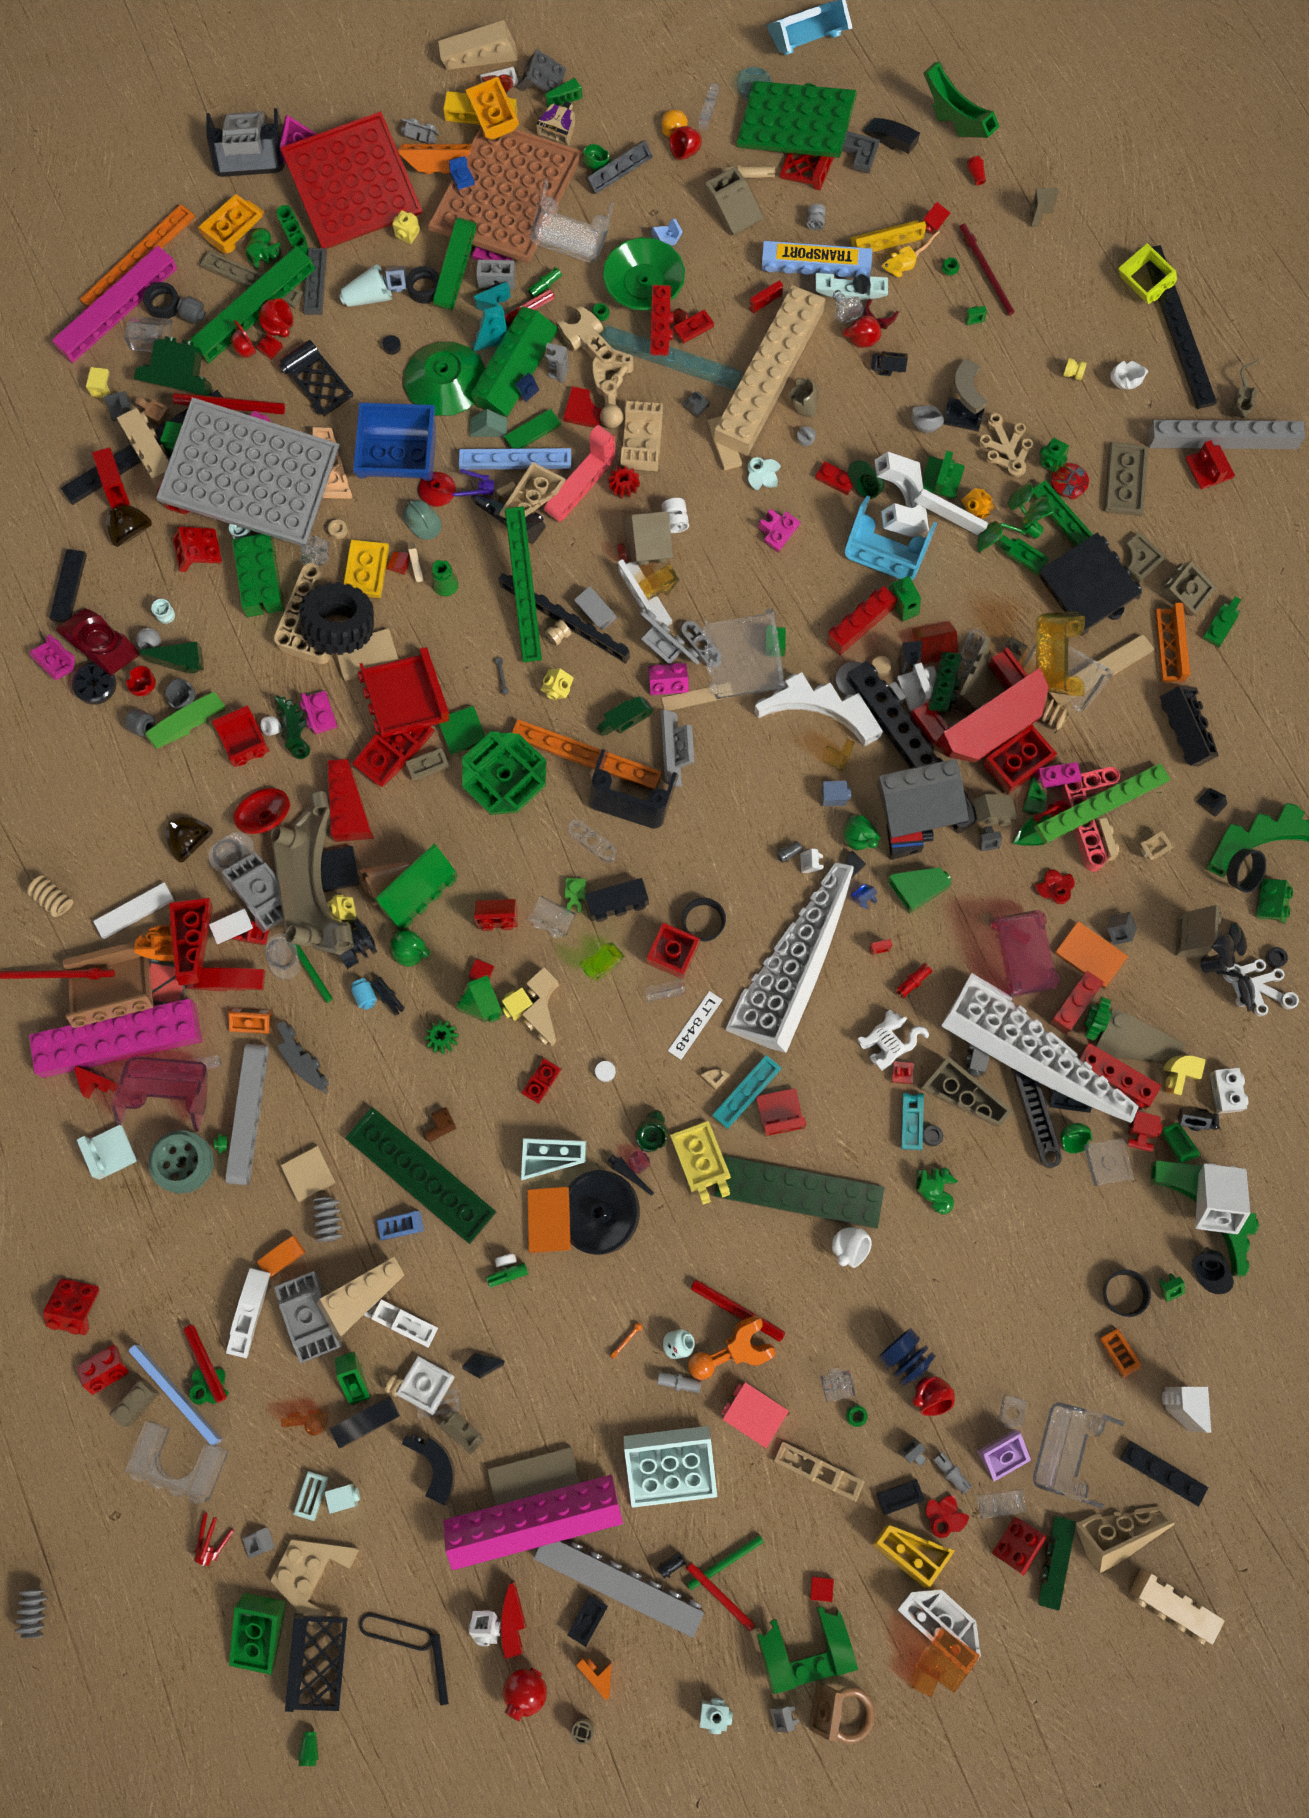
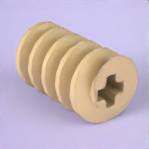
M1053 698L1048 702L1045 700L1042 722L1050 719L1049 726L1056 723L1055 730H1059L1063 727L1072 711L1066 714L1067 707L1060 710L1061 703L1054 706Z
M44 875L38 876L29 885L27 894L34 901L39 902V905L44 907L47 912H50V915L53 917L65 914L72 907L73 900L68 899L66 894L61 895L62 891L60 889L56 890L57 886L55 884L50 885L51 881L49 879L45 880Z

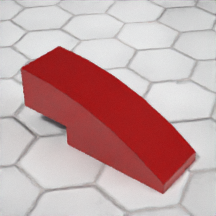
M515 1581L511 1582L508 1586L502 1611L501 1634L505 1659L520 1655L524 1651L519 1630L526 1627V1622Z

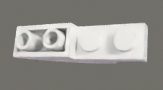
M253 1268L249 1269L231 1327L226 1354L243 1358L248 1357L271 1273Z

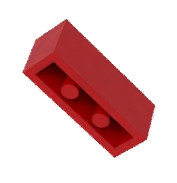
M1087 970L1078 980L1049 1024L1066 1035L1071 1031L1104 981Z

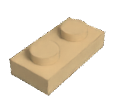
M1102 818L1098 820L1096 826L1106 853V862L1118 856L1119 846L1113 839L1112 824L1108 823L1107 818Z

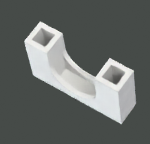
M886 452L875 459L877 477L896 484L902 491L906 502V507L894 503L881 511L883 528L910 537L920 536L929 531L926 508L913 501L915 495L923 489L920 462L891 452Z

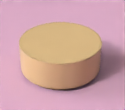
M336 519L328 525V531L332 538L342 539L347 535L348 529L344 521Z
M878 656L872 662V665L878 671V676H885L890 672L891 662L887 657Z

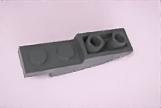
M285 1021L276 1024L284 1039V1043L278 1045V1048L287 1063L308 1084L325 1094L329 1091L326 1086L329 1085V1082L324 1074H320L318 1068L321 1066L316 1056L312 1057L309 1053L304 1054L305 1051L301 1043H296L294 1039L296 1032L292 1025L288 1026Z

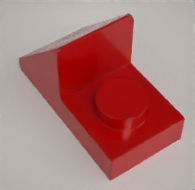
M76 1066L74 1069L81 1093L87 1099H90L95 1088L107 1093L108 1090L115 1092L118 1084L80 1067Z

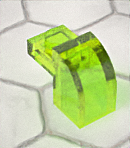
M613 942L604 944L593 956L583 959L579 965L587 976L597 981L613 970L625 956Z

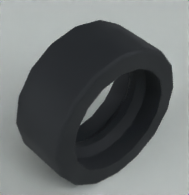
M419 266L409 272L406 278V286L410 298L415 302L421 304L433 302L439 281V275L433 268ZM422 278L434 281V286L428 291L420 292L413 288L414 283Z
M158 282L146 289L143 299L151 316L164 320L170 319L177 314L180 297L172 285ZM169 294L172 296V301L165 307L157 308L152 305L153 300L159 295Z

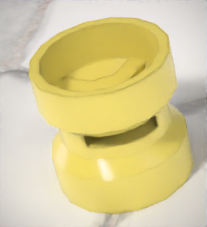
M1068 358L1063 376L1073 377L1075 375V380L1081 381L1087 362L1081 361L1077 364L1074 359Z

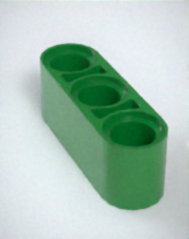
M288 205L278 207L276 214L291 249L293 250L297 246L308 255L309 247L293 210Z

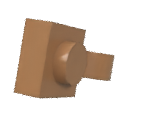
M138 397L135 401V404L138 405L137 409L144 412L149 420L159 425L170 411L167 406L154 399L149 403Z

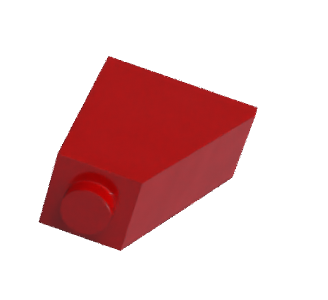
M111 448L92 452L111 508L118 505H130Z

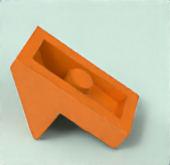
M583 1656L576 1666L601 1696L607 1700L610 1696L612 1661L598 1673L596 1671L598 1666L591 1658L587 1660Z

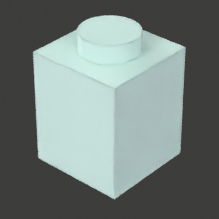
M354 1484L325 1492L329 1514L358 1506V1501L360 1500L359 1490L357 1487H354Z

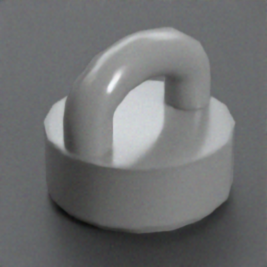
M801 426L797 434L798 443L802 446L812 445L816 437L815 431L811 427Z

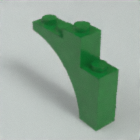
M934 62L923 72L935 101L932 107L938 121H953L959 137L989 138L1000 127L994 111L975 105L956 89L945 74L940 62Z

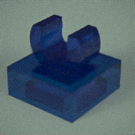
M864 884L850 895L854 902L859 903L865 909H869L867 905L869 899L871 902L877 903L875 897L877 891L868 884Z

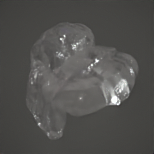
M841 290L833 292L832 296L837 308L834 312L836 321L847 323L862 315L864 307L859 301V297L846 300Z

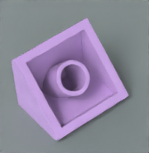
M1012 1430L977 1450L994 1482L1031 1461L1019 1430Z

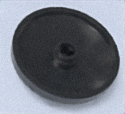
M605 1170L589 1171L574 1179L568 1186L570 1243L578 1250L593 1255H606L621 1249L634 1235L640 1217L639 1200L631 1184L622 1176Z

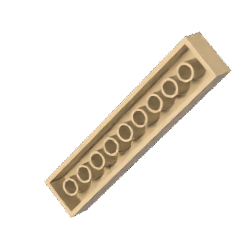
M794 285L791 286L715 428L714 442L748 456L824 312L825 298Z

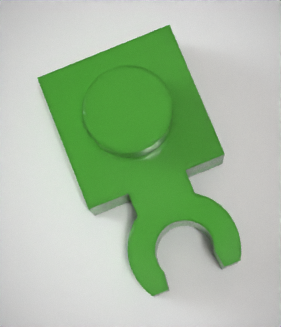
M566 878L565 899H570L567 904L568 913H571V907L574 905L578 906V913L582 912V905L579 900H585L586 879Z

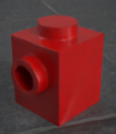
M938 202L934 204L922 220L926 224L925 231L933 235L951 214Z

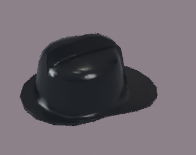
M1205 1247L1204 1251L1192 1259V1268L1204 1289L1214 1294H1225L1233 1288V1276L1226 1264L1225 1257L1220 1252Z

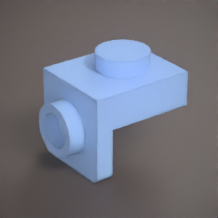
M671 219L668 226L653 227L651 234L653 238L669 245H676L682 234V229L676 219Z

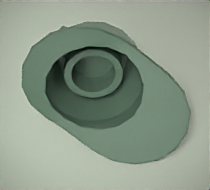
M409 501V505L403 512V519L406 524L421 539L431 540L435 538L442 528L438 515L424 501Z

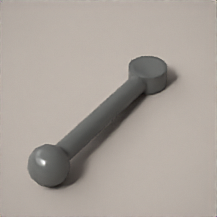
M497 658L495 663L499 668L502 684L501 693L506 695L509 690L505 684L502 669L503 660L502 658Z

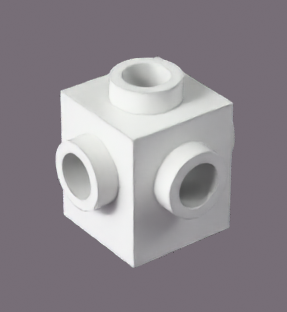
M489 1610L473 1611L472 1619L469 1623V1634L480 1646L497 1644L498 1636H501L502 1622H500L495 1612Z

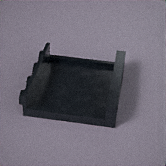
M1098 532L1040 569L1038 574L1040 580L1081 636L1088 633L1091 627L1132 600L1140 599L1142 594L1140 584L1137 581H1133L1130 577L1129 569L1121 565L1118 554L1110 550L1107 539L1104 536H1100Z

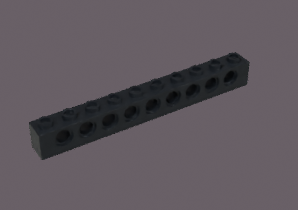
M865 661L848 672L847 682L856 694L859 693L875 720L910 769L926 766L921 762L922 758L927 759L930 764L944 762L940 757L936 756L931 743L926 742L922 737L921 729L918 726H914L910 714L901 708L899 699L890 693L886 681L881 680L877 675L878 671L874 665H870L868 661ZM870 681L874 686L868 687L864 682ZM876 697H882L885 701L878 702ZM887 712H893L896 717H889ZM898 728H905L907 733L899 732ZM909 744H917L918 749L911 748ZM965 790L964 794L969 821L951 825L957 834L972 826L978 820L974 804L972 805L968 800Z

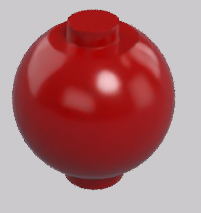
M531 1667L530 1670H517L507 1678L503 1687V1700L507 1706L504 1711L506 1715L520 1722L522 1717L532 1716L542 1709L547 1698V1686L541 1678V1672Z

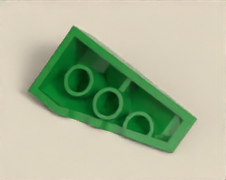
M487 975L467 983L463 990L464 994L459 997L460 1001L456 1002L459 1012L483 1022L489 1021V1023H492L504 1015Z

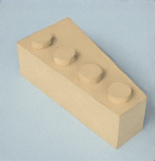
M504 20L438 41L440 57L447 70L518 61L515 41Z
M135 408L117 417V420L154 485L158 488L169 464L166 458L168 454L163 445L159 446L156 439L158 437L154 429H149L146 423L149 421L144 412L140 413Z
M1140 1569L1129 1591V1594L1134 1596L1133 1601L1144 1608L1146 1605L1154 1609L1152 1613L1163 1620L1167 1617L1174 1621L1172 1626L1182 1632H1185V1630L1193 1633L1191 1638L1204 1645L1207 1642L1213 1645L1225 1620L1198 1603H1194L1186 1595L1178 1591L1176 1592L1172 1586L1159 1580L1152 1573Z

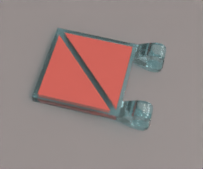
M150 959L153 1002L168 1004L183 1000L186 985L179 986L175 977V966L159 963L160 960Z

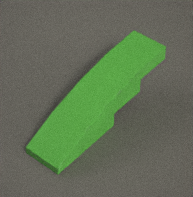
M212 692L176 711L148 730L145 735L155 749H158L190 734V729L207 722L208 717L223 711L225 705L216 693Z

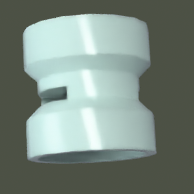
M229 524V531L233 539L252 536L249 529Z
M157 599L153 602L151 610L160 623L168 624L174 620L175 611L167 600Z

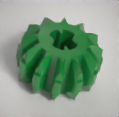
M438 1020V1026L432 1022L430 1025L433 1029L425 1030L429 1034L424 1037V1040L429 1042L426 1046L428 1049L433 1048V1053L435 1054L440 1049L441 1054L444 1055L446 1048L452 1052L453 1049L450 1045L457 1046L458 1044L454 1040L459 1038V1034L454 1033L457 1028L455 1026L450 1027L449 1021H446L443 1025L442 1020ZM439 1034H442L445 1037L443 1041L439 1039Z

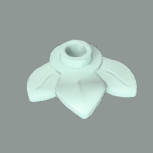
M759 457L751 459L748 463V471L750 473L748 481L750 486L754 490H759L762 485L769 488L776 487L778 479L775 472L781 468V465L773 459L763 460Z

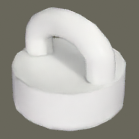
M273 716L264 717L261 721V729L267 736H272L282 731L280 722Z

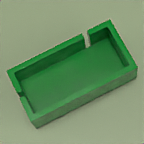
M259 534L232 539L241 604L247 618L264 615L260 603H263L268 614L285 611L275 544L272 537Z

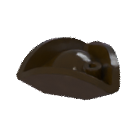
M129 505L115 506L107 517L109 537L112 544L116 547L129 542L152 525L151 519L146 514Z
M188 817L174 818L168 822L166 827V838L169 848L178 862H184L213 834V830L209 825Z

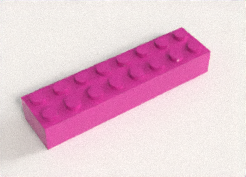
M191 999L154 1006L144 1011L107 1019L102 1022H95L82 1027L73 1028L70 1025L29 1034L34 1073L42 1078L72 1072L76 1066L85 1069L202 1042L197 1006Z
M612 1475L443 1520L445 1551L452 1570L623 1524Z

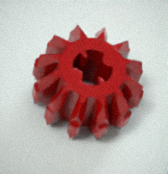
M626 465L624 469L618 466L617 471L612 470L611 476L608 478L610 491H613L615 496L620 494L622 499L624 495L630 498L631 493L636 494L637 488L640 486L638 473H635L633 468L628 470Z

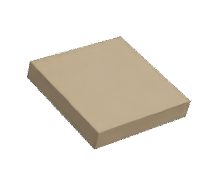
M319 1146L281 1165L299 1203L336 1184V1180Z

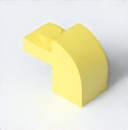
M1183 1055L1169 1059L1162 1070L1170 1073L1165 1082V1093L1182 1095L1186 1077L1202 1079L1206 1059Z

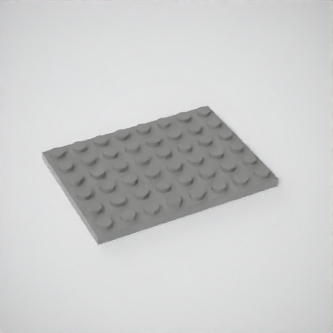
M192 397L160 486L157 501L306 547L339 450V444Z

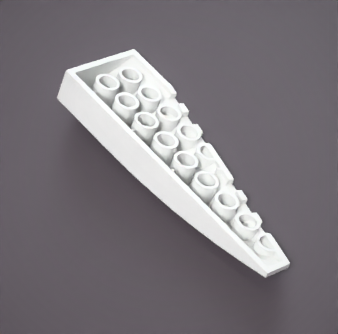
M841 863L833 865L821 882L822 886L810 897V903L800 911V917L795 923L792 922L774 947L775 951L770 958L767 957L764 961L762 970L759 974L754 975L751 980L752 984L741 993L726 1031L764 1047L787 1052L833 938L850 884L853 866Z
M971 973L948 1012L942 1027L1011 1068L1053 1090L1131 1123L1139 1107L1118 1088L1113 1089L1103 1075L1099 1077L1091 1070L1092 1066L1086 1061L1083 1063L1076 1057L1078 1055L1055 1034L1044 1030L1043 1024L1037 1019L1034 1021L1026 1014L1027 1010L1021 1005L1017 1007L1011 1001L1012 998L1008 994Z

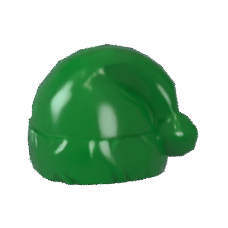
M859 814L849 818L843 831L846 844L853 850H863L868 847L876 848L878 840L881 839L872 823L866 817Z
M398 931L391 939V954L394 960L401 966H414L422 958H428L431 954L430 949L426 948L424 940L414 931Z

